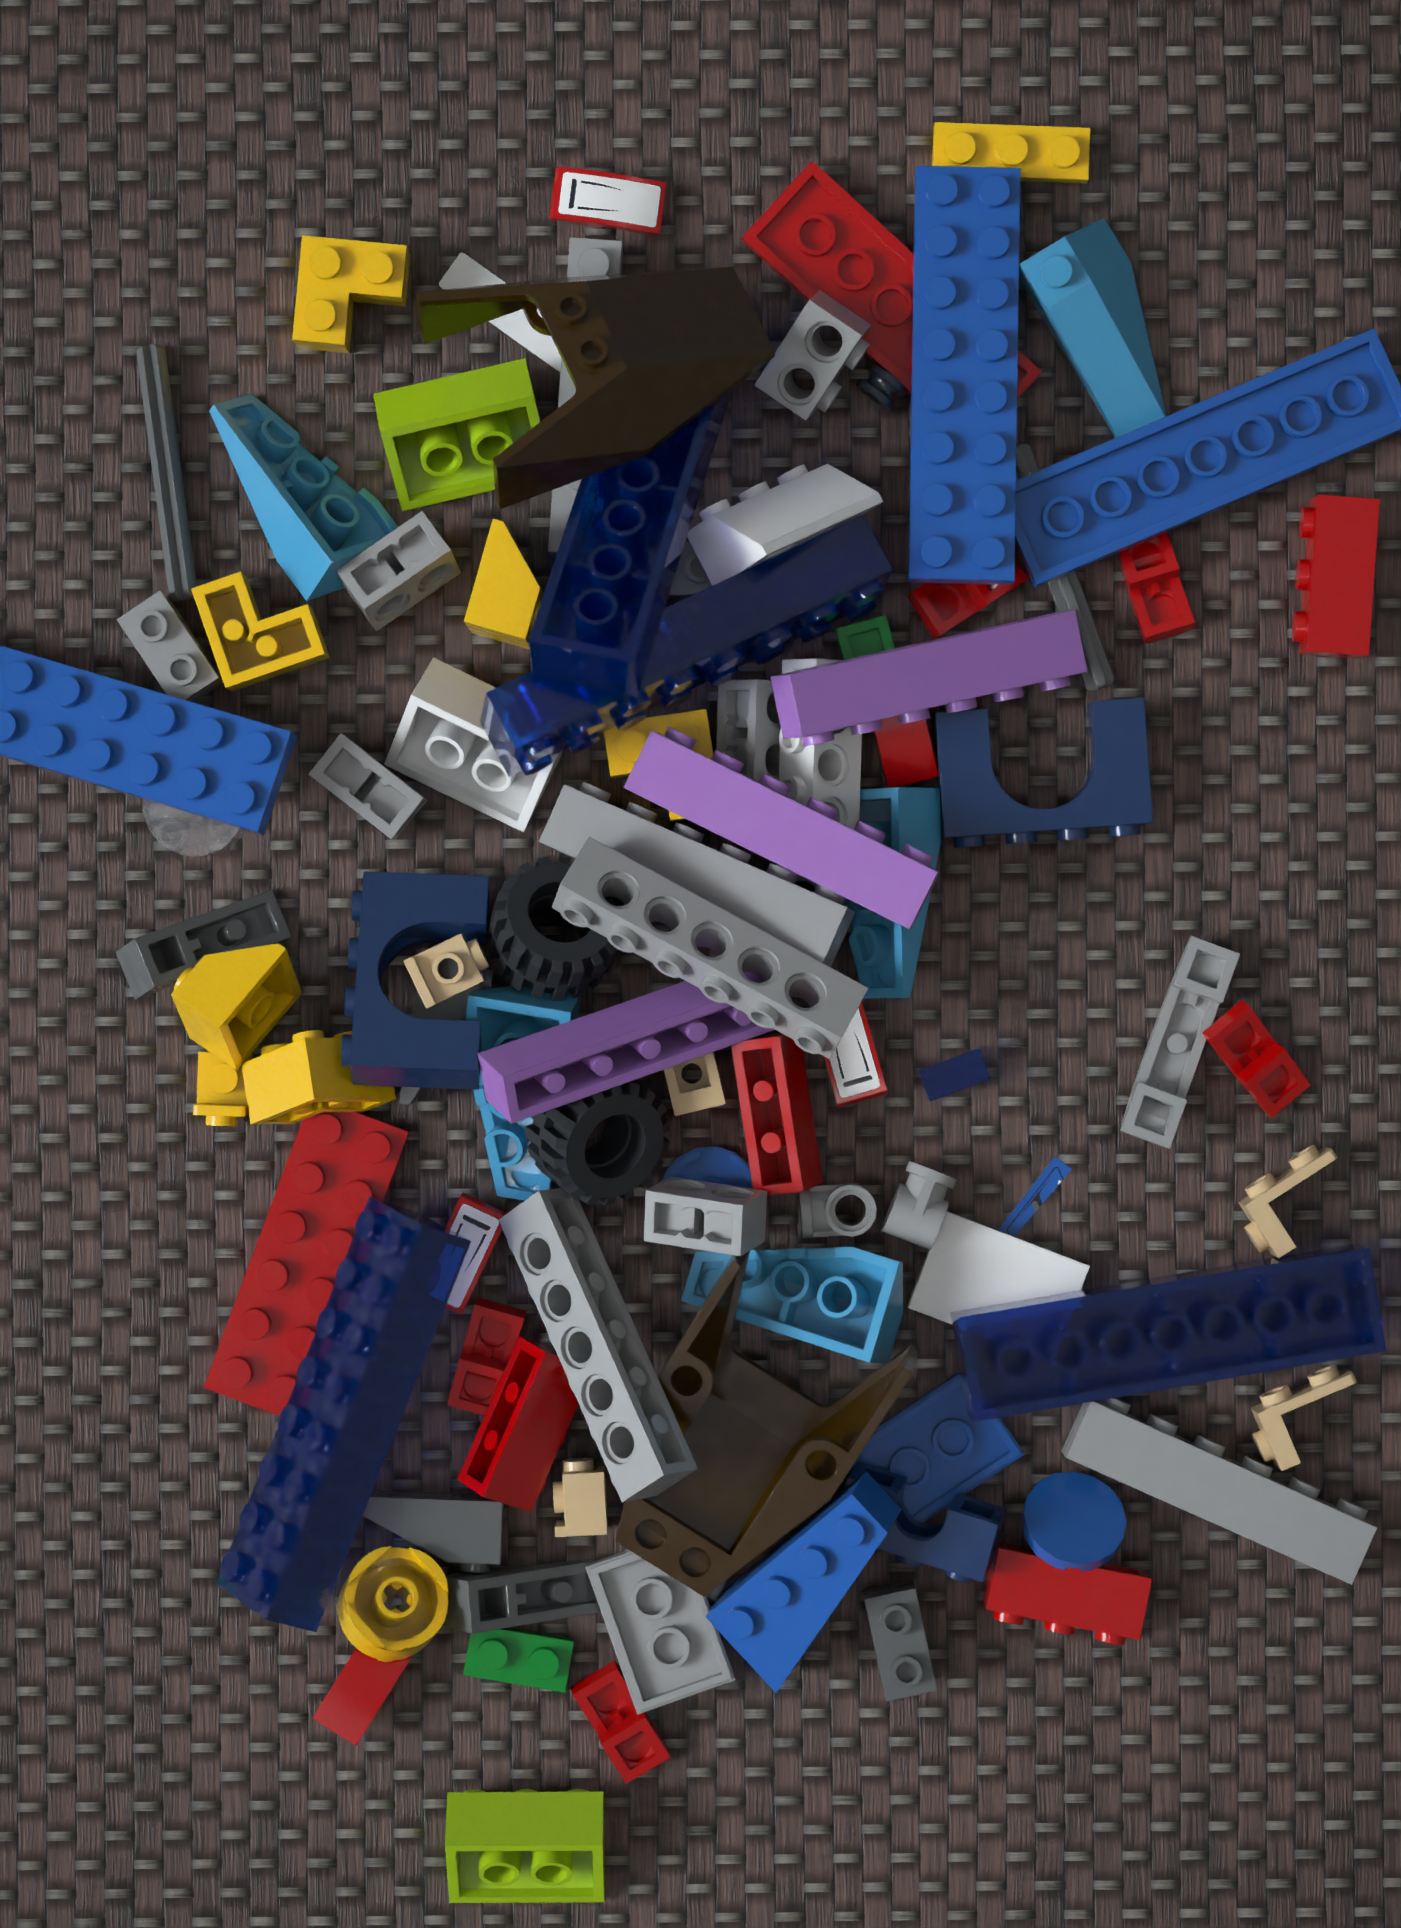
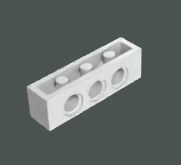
M785 659L782 660V674L841 660ZM850 727L833 730L835 739L833 741L803 746L802 737L783 739L782 731L780 730L779 781L791 786L787 796L804 805L807 804L810 796L839 810L835 820L854 829L860 816L862 734L851 735Z

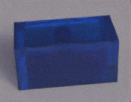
M978 1047L917 1070L929 1101L991 1079L981 1050Z

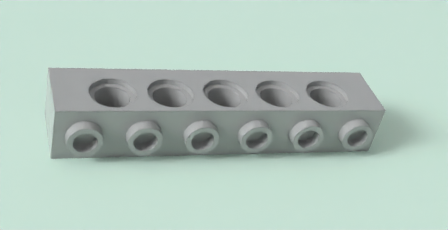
M590 836L560 883L552 908L560 912L569 923L578 927L590 928L606 937L615 948L623 952H634L652 962L661 973L672 978L680 977L700 988L701 992L710 1000L717 1003H727L746 1013L748 1018L756 1025L767 1029L773 1028L793 1039L795 1044L802 1050L811 1054H821L828 1059L832 1057L868 990L866 986ZM604 897L618 898L624 903V906H614L608 903ZM650 922L664 923L671 931L663 932L657 930ZM697 947H707L713 950L717 957L705 956ZM744 972H753L759 975L764 982H753L745 976ZM791 997L805 1000L810 1008H801L795 1005Z
M562 1188L537 1191L499 1219L507 1238L508 1246L515 1256L528 1286L529 1294L536 1304L548 1332L549 1340L556 1350L567 1375L570 1388L577 1398L589 1426L590 1434L598 1446L610 1474L611 1482L616 1488L622 1503L657 1496L697 1470L698 1467L579 1199L576 1200Z

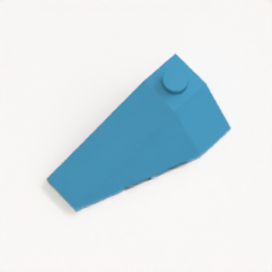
M1103 218L1064 236L1020 263V283L1114 437L1117 438L1166 417L1132 264L1106 220Z
M252 393L213 404L209 412L278 564L306 601L344 589L345 586L336 570L398 528L397 524L379 500L363 487L357 492L335 473L339 466L326 456L320 461L300 445L299 433Z
M897 787L860 790L859 820L886 833L882 843L899 852H902L905 844H908L933 856L934 859L930 867L936 869L941 844L940 788ZM931 891L912 929L901 926L845 898L843 906H847L855 912L851 921L853 931L849 937V943L860 984L868 988L864 998L911 997Z
M513 986L471 991L468 994L465 1021H480L482 1035L481 1052L577 1019L581 996L573 998L570 992H566L563 1001H552L551 994L543 993L542 998L538 999L531 997L532 989L525 986L520 991ZM480 1070L479 1090H473L476 1105L480 1106L486 1133L484 1141L497 1196L525 1201L539 1190L551 1189L553 1181L536 1167V1161L530 1157L527 1146L532 1141L525 1137L526 1126L533 1124V1119L529 1117L511 1124L486 1100Z
M856 1247L751 1250L735 1319L869 1363H887L890 1360L903 1316V1262ZM696 1251L681 1301L701 1307L732 1255Z

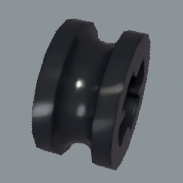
M872 364L868 369L870 372L869 378L867 380L860 379L856 386L875 404L887 412L893 413L897 408L895 400L899 397L905 398L908 390L888 372Z

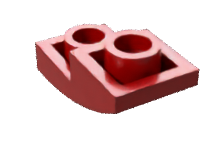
M898 715L881 719L883 729L874 731L876 738L874 741L887 788H897L938 777L926 719L899 724Z
M355 1648L312 1719L356 1746L412 1656L391 1662H382Z

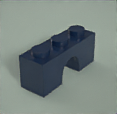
M861 1462L857 1463L847 1479L846 1487L867 1471L902 1509L877 1549L895 1554V1558L898 1561L910 1566H923L926 1564L945 1570L944 1572L948 1577L957 1581H984L993 1562L1007 1508L957 1493L948 1508L945 1520L936 1524H925L912 1518L905 1508L903 1494L908 1477Z

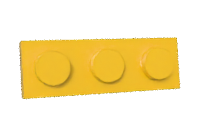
M934 123L932 166L1020 168V181L1087 184L1089 180L1090 128Z

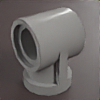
M909 1161L905 1170L909 1172L906 1184L900 1183L898 1185L881 1231L930 1250L938 1236L949 1202L944 1200L948 1188L954 1189L957 1179Z
M844 1182L841 1184L818 1185L804 1192H799L803 1238L842 1235L854 1237L870 1229L876 1219L877 1208L875 1200L868 1189L859 1183ZM855 1195L864 1202V1214L857 1222L846 1223L836 1216V1204L843 1196Z

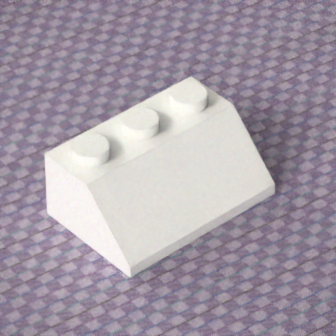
M803 464L777 478L779 485L772 489L769 488L765 481L738 495L741 502L736 505L730 506L728 500L724 499L702 510L699 513L702 522L686 532V535L713 588L716 589L830 537L881 504L883 500L879 492L829 464H825L808 472Z
M433 657L410 696L384 765L524 832L559 762L574 725Z

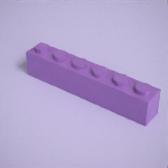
M1071 610L1045 614L770 676L783 739L802 737L803 746H810L835 740L833 730L850 727L851 735L883 729L881 719L897 715L899 724L930 718L928 708L945 705L946 713H952L977 707L976 697L992 694L993 702L1023 697V686L1039 683L1040 691L1070 686V675L1088 671L1076 611Z
M668 726L664 735L651 730L623 788L908 929L913 928L940 871L930 867L934 859L933 856L908 844H905L902 852H899L882 843L886 833L860 820L857 821L853 829L835 820L839 810L811 796L807 804L804 805L787 796L791 786L763 773L759 782L741 774L740 771L744 763L718 750H715L712 758H709L693 750L696 739Z
M744 972L749 980L757 983L764 982L759 975L753 972ZM683 981L477 1054L486 1100L512 1124L775 1029H767L756 1025L748 1018L746 1013L727 1003H717L710 1000L701 992L700 988L687 981Z

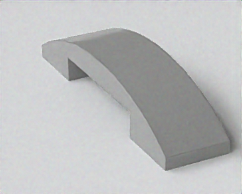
M1190 936L1144 1052L1122 1120L1121 1132L1170 1149L1187 1103L1185 1099L1207 1040L1202 1032L1212 1025L1219 1004L1224 1001L1240 956L1239 953Z

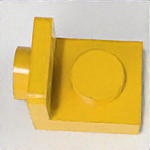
M209 1051L198 1052L197 1103L193 1105V1115L206 1116V1125L237 1126V1117L249 1115L242 1065L238 1070H235ZM252 1053L245 1062L252 1059Z

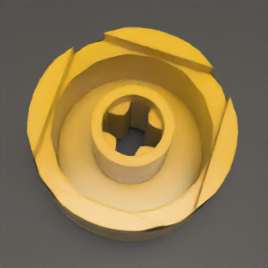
M388 1546L368 1553L354 1567L339 1595L337 1614L344 1634L359 1651L372 1658H376L378 1661L391 1662L418 1653L431 1641L445 1621L448 1611L449 1592L447 1579L440 1566L421 1550L410 1547L408 1549ZM400 1597L403 1603L399 1610L395 1608L390 1611L384 1605L387 1598Z

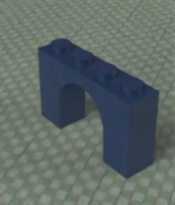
M1144 697L1091 701L1087 704L1091 752L1089 775L1080 792L1072 800L1053 809L1026 807L1010 798L1000 787L992 768L988 709L963 710L952 713L935 712L933 714V729L938 771L937 785L940 788L941 839L953 838L954 848L985 846L984 836L1005 834L1006 844L1037 842L1036 832L1057 831L1058 840L1089 838L1088 828L1109 827V837L1140 835L1141 824L1153 823Z
M363 872L362 890H353L352 921H360L359 938H350L348 947V968L357 969L355 986H346L345 1017L353 1018L352 1035H343L341 1044V1066L350 1067L353 1085L479 1090L480 1064L477 1053H480L482 1049L480 1021L436 1020L412 1017L401 1012L388 1001L381 989V982L389 964L399 954L413 946L425 943H442L461 933L464 934L467 942L476 938L479 944L488 945L486 937L490 911L489 876Z

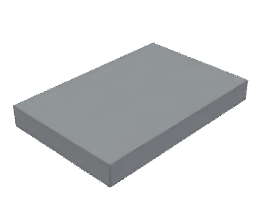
M630 1550L586 1564L585 1568L637 1715L735 1680L720 1632L705 1617L711 1609L707 1595L701 1596Z

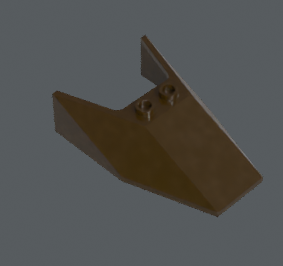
M733 267L566 277L416 292L420 337L424 345L522 309L534 330L552 337L576 388L572 398L493 458L495 498L499 509L650 454L775 357V351Z
M750 1251L742 1256L732 1255L658 1375L659 1382L698 1469L657 1496L624 1502L615 1540L623 1547L703 1597L830 1501L912 1376L920 1352L918 1347L910 1344L834 1403H818L737 1352L731 1344V1334Z

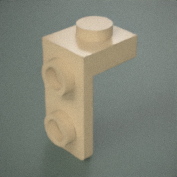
M1311 1145L1288 1160L1292 1167L1277 1178L1268 1173L1244 1189L1248 1196L1238 1203L1251 1222L1244 1229L1260 1253L1268 1249L1272 1255L1280 1258L1296 1248L1268 1203L1336 1160L1338 1157L1331 1148L1324 1147L1318 1151L1315 1145Z
M1330 1365L1309 1374L1307 1377L1310 1383L1294 1390H1290L1289 1385H1283L1259 1396L1262 1403L1251 1407L1260 1431L1253 1433L1252 1436L1264 1462L1273 1460L1274 1465L1281 1471L1301 1463L1281 1415L1357 1383L1352 1371L1347 1368L1338 1370L1336 1365Z

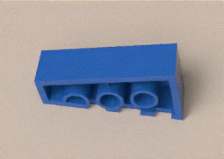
M865 1471L723 1590L705 1617L773 1691L777 1693L888 1534L902 1509Z

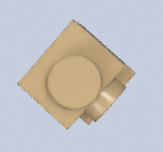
M463 933L403 961L426 1009L486 981L482 970L490 967L477 939L475 938L467 942ZM446 958L455 960L459 967L457 975L452 979H446L439 973V965Z
M713 1052L664 1069L675 1116L726 1104ZM689 1063L697 1064L702 1070V1076L696 1083H688L682 1077V1069Z
M593 1458L562 1460V1481L553 1482L554 1512L564 1513L565 1519L556 1520L555 1537L607 1535L608 1513L605 1466H594Z

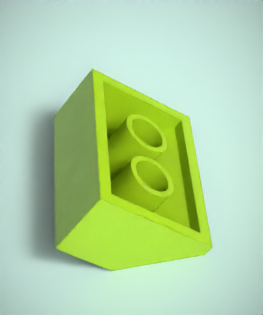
M526 358L373 394L379 429L402 512L495 490L493 458L541 422Z
M470 1789L464 1792H447L445 1852L449 1903L605 1902L604 1792H589L584 1789H571L567 1792H537L532 1789H521L515 1792H485L479 1789Z

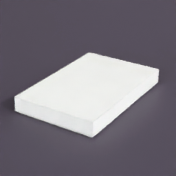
M947 1211L932 1248L926 1254L907 1307L1053 1363L1090 1266Z

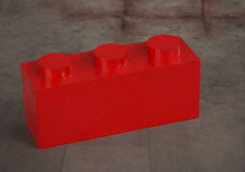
M1316 495L1310 499L1309 507H1302L1299 520V537L1307 539L1306 559H1298L1295 588L1296 590H1303L1302 611H1294L1291 632L1292 642H1300L1299 655L1362 659L1369 656L1380 499Z
M780 1032L765 1033L731 1045L753 1189L767 1191V1196L804 1192L823 1183L803 1050L795 1044L793 1039Z
M519 1336L457 1480L482 1497L532 1512L539 1494L545 1487L546 1477L559 1448L566 1439L567 1429L579 1404L574 1392L570 1388L567 1375L555 1348Z
M998 1542L988 1573L983 1603L986 1610L994 1611L993 1618L998 1621L1023 1625L1024 1618L1026 1617L1045 1621L1044 1629L1052 1632L1074 1635L1076 1627L1096 1631L1094 1638L1099 1641L1125 1645L1126 1637L1140 1640L1152 1578L1147 1571L1109 1563L1092 1571L1080 1572L1081 1568L1074 1569L1070 1567L1066 1571L1052 1567L1037 1557L1029 1547Z

